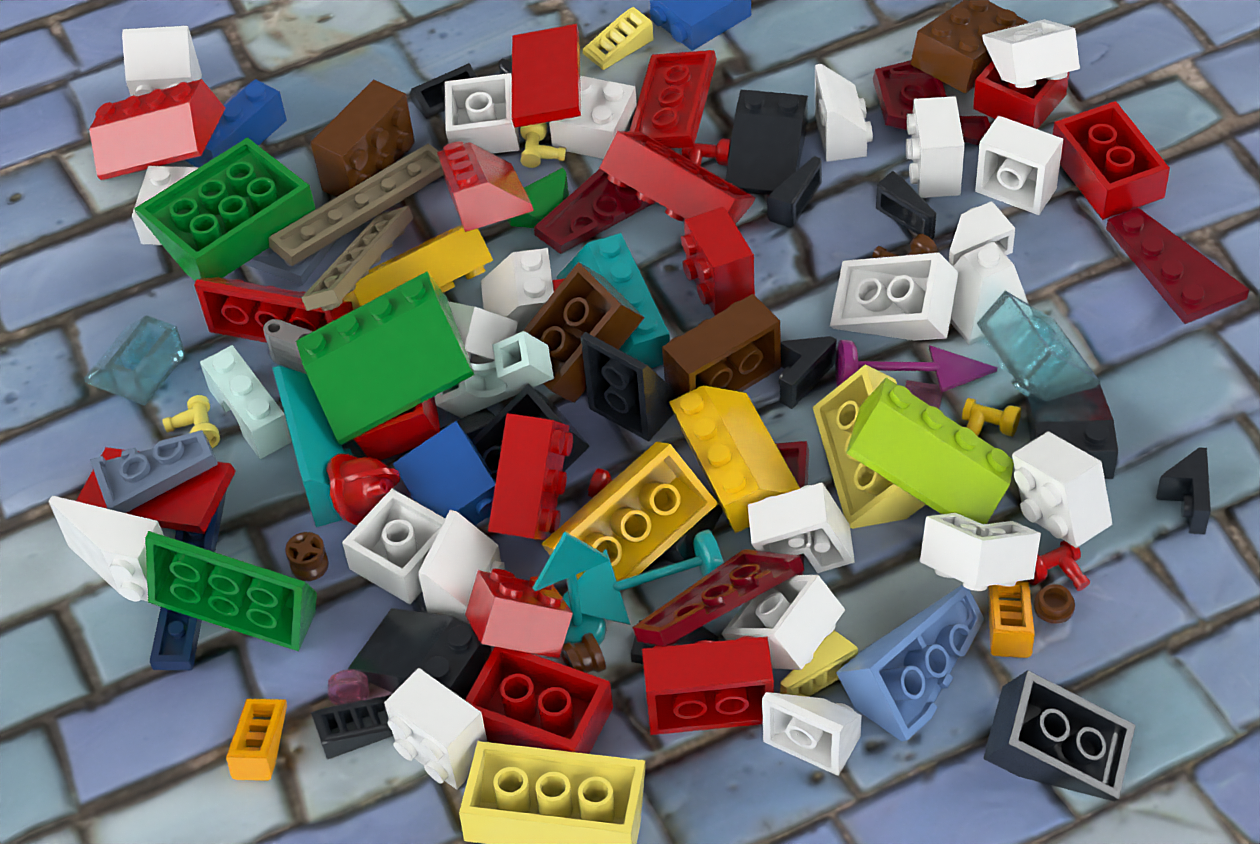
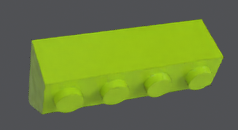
M885 378L860 406L846 452L940 514L957 513L983 525L988 523L1010 486L1014 467L1013 459L1003 450L994 448L977 437L969 428L960 426L945 416L941 410L923 402L906 387L897 385L888 378Z

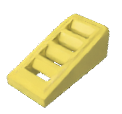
M632 7L583 48V54L602 70H605L653 41V24L649 18L635 7ZM605 49L608 53L604 54L601 50Z
M833 630L831 634L824 638L813 653V659L810 663L805 664L802 670H792L780 682V694L809 697L839 680L836 672L858 654V648Z

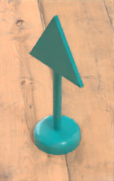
M704 530L695 535L694 551L696 557L620 581H616L610 561L586 570L577 580L581 614L631 625L620 591L695 567L700 568L703 577L724 563L714 535L710 530ZM605 549L602 553L608 556L607 550ZM567 591L563 596V599L570 608L569 594Z
M566 531L563 533L535 582L533 589L537 591L566 579L570 608L573 614L564 643L574 644L581 640L582 635L590 632L600 646L605 639L606 622L602 618L581 614L576 574L610 561L607 555Z

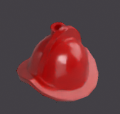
M337 454L327 465V473L330 479V496L334 508L343 520L356 526L400 482L399 471L389 468L378 459L371 457L357 458L349 454Z

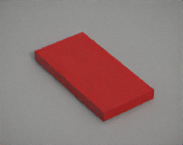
M577 24L512 35V122L514 128L581 116L580 44Z
M715 51L652 54L629 131L643 132L669 148L694 147L717 60Z
M105 447L101 456L105 460L121 457L124 449ZM218 462V465L126 513L156 520L161 528L204 534L236 470L231 463ZM93 469L76 501L107 509Z

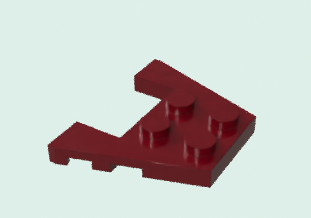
M911 60L877 68L873 75V83L885 125L907 130V114L913 113L914 99L947 97L942 81L910 65ZM959 116L964 142L979 145L981 139L990 128L988 117Z

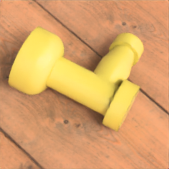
M546 122L520 127V134L526 140L525 150L521 153L520 159L523 166L535 168L540 165L541 159L565 161V147L555 148L539 145V141L543 140L547 134Z
M196 395L191 397L187 401L188 410L173 417L169 416L162 419L167 433L174 431L175 428L194 424L195 426L191 428L189 433L202 430L208 438L211 448L216 447L220 442L218 428L209 423L208 411L210 410V403L206 396Z

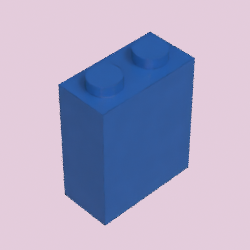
M650 0L651 9L649 13L652 21L657 26L665 29L677 42L684 44L691 51L751 16V0Z
M457 421L393 463L414 501L443 518H446L449 511L452 510L458 512L475 526L485 518L490 517L496 479L469 436Z

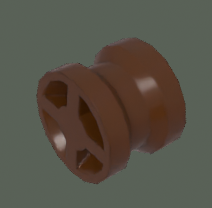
M302 532L291 537L286 543L285 552L295 578L302 581H313L326 573L329 561L323 540L319 535L313 532Z
M589 632L582 635L581 640L574 644L569 642L563 644L561 656L565 666L585 673L591 671L599 673L606 670L603 653L592 633Z

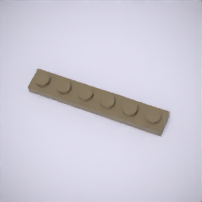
M429 143L273 234L269 237V247L289 265L294 266L442 177L444 174L437 155L439 151Z
M409 206L381 213L372 220L301 297L307 311L320 307L323 311H328L343 303L342 299L347 293L356 288L355 284L361 278L369 274V268L381 260V255L384 251L390 249L393 246L392 242L405 233L404 229L414 219Z

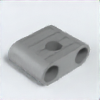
M278 319L265 323L263 331L273 362L306 374L296 340L308 335L312 331Z

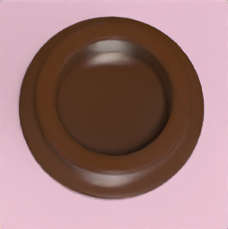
M1051 584L1045 586L1036 594L1034 610L1038 617L1045 622L1059 624L1066 622L1073 616L1075 600L1067 588L1062 585Z

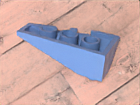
M961 585L860 651L839 669L836 674L856 710L900 741H907L934 715L937 709L934 703L940 691L949 687L953 679L950 673L959 657L966 655L985 619L970 589Z

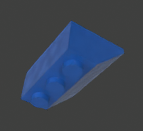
M257 79L238 90L223 103L226 109L202 156L184 161L199 168L247 137L259 146L287 121L280 91Z

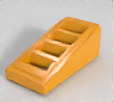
M1017 581L1015 586H988L991 654L1000 657L1029 658L1032 655L1035 636L1029 582ZM999 598H1020V601L999 600Z
M246 699L226 756L230 775L233 779L269 781L271 779L276 764L287 709L286 699ZM254 717H271L270 720L253 719V718H254Z

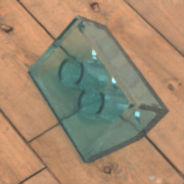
M1006 290L976 323L985 335L983 342L998 354V364L1013 376L1014 379L1011 381L1013 386L1026 396L1032 393L1047 401L1095 388L1100 383V380L1055 319Z

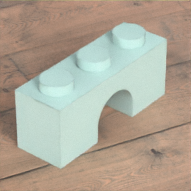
M525 331L493 344L495 361L485 364L471 363L475 375L435 396L436 405L463 418L517 395L528 383L535 387L554 379L548 345Z
M233 345L200 361L210 392L225 412L232 410L243 437L259 459L292 443L285 414Z

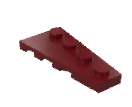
M598 169L534 227V235L562 254L653 204L636 196L637 190L628 185L626 188L612 183L607 179L609 174Z
M1137 207L1107 220L1106 230L1184 324L1248 298L1250 289Z
M749 549L741 550L633 626L637 642L654 644L656 646L673 645L681 637L804 571L801 557Z

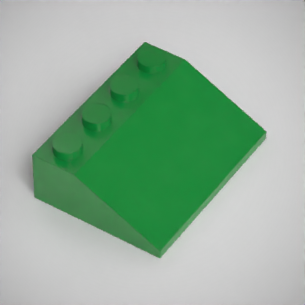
M248 137L134 208L136 214L181 269L195 282L197 279L224 278L268 249L270 236L316 210L310 185Z
M428 271L296 340L305 372L340 445L475 375L448 300Z
M148 531L145 537L148 603L299 652L316 613L317 592L305 581Z

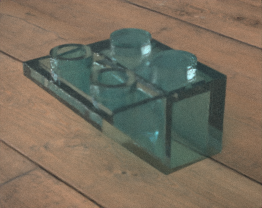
M146 315L125 327L84 377L85 382L146 406L186 355L177 326Z

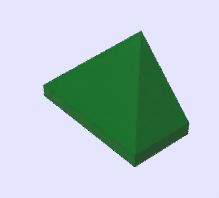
M563 167L524 187L534 211L507 219L508 223L516 227L534 228L569 196L567 173Z

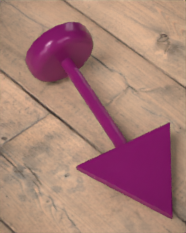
M839 340L835 359L837 387L866 364L878 371H935L941 393L997 372L998 367L929 345V352L932 362L858 361L857 347L851 340Z

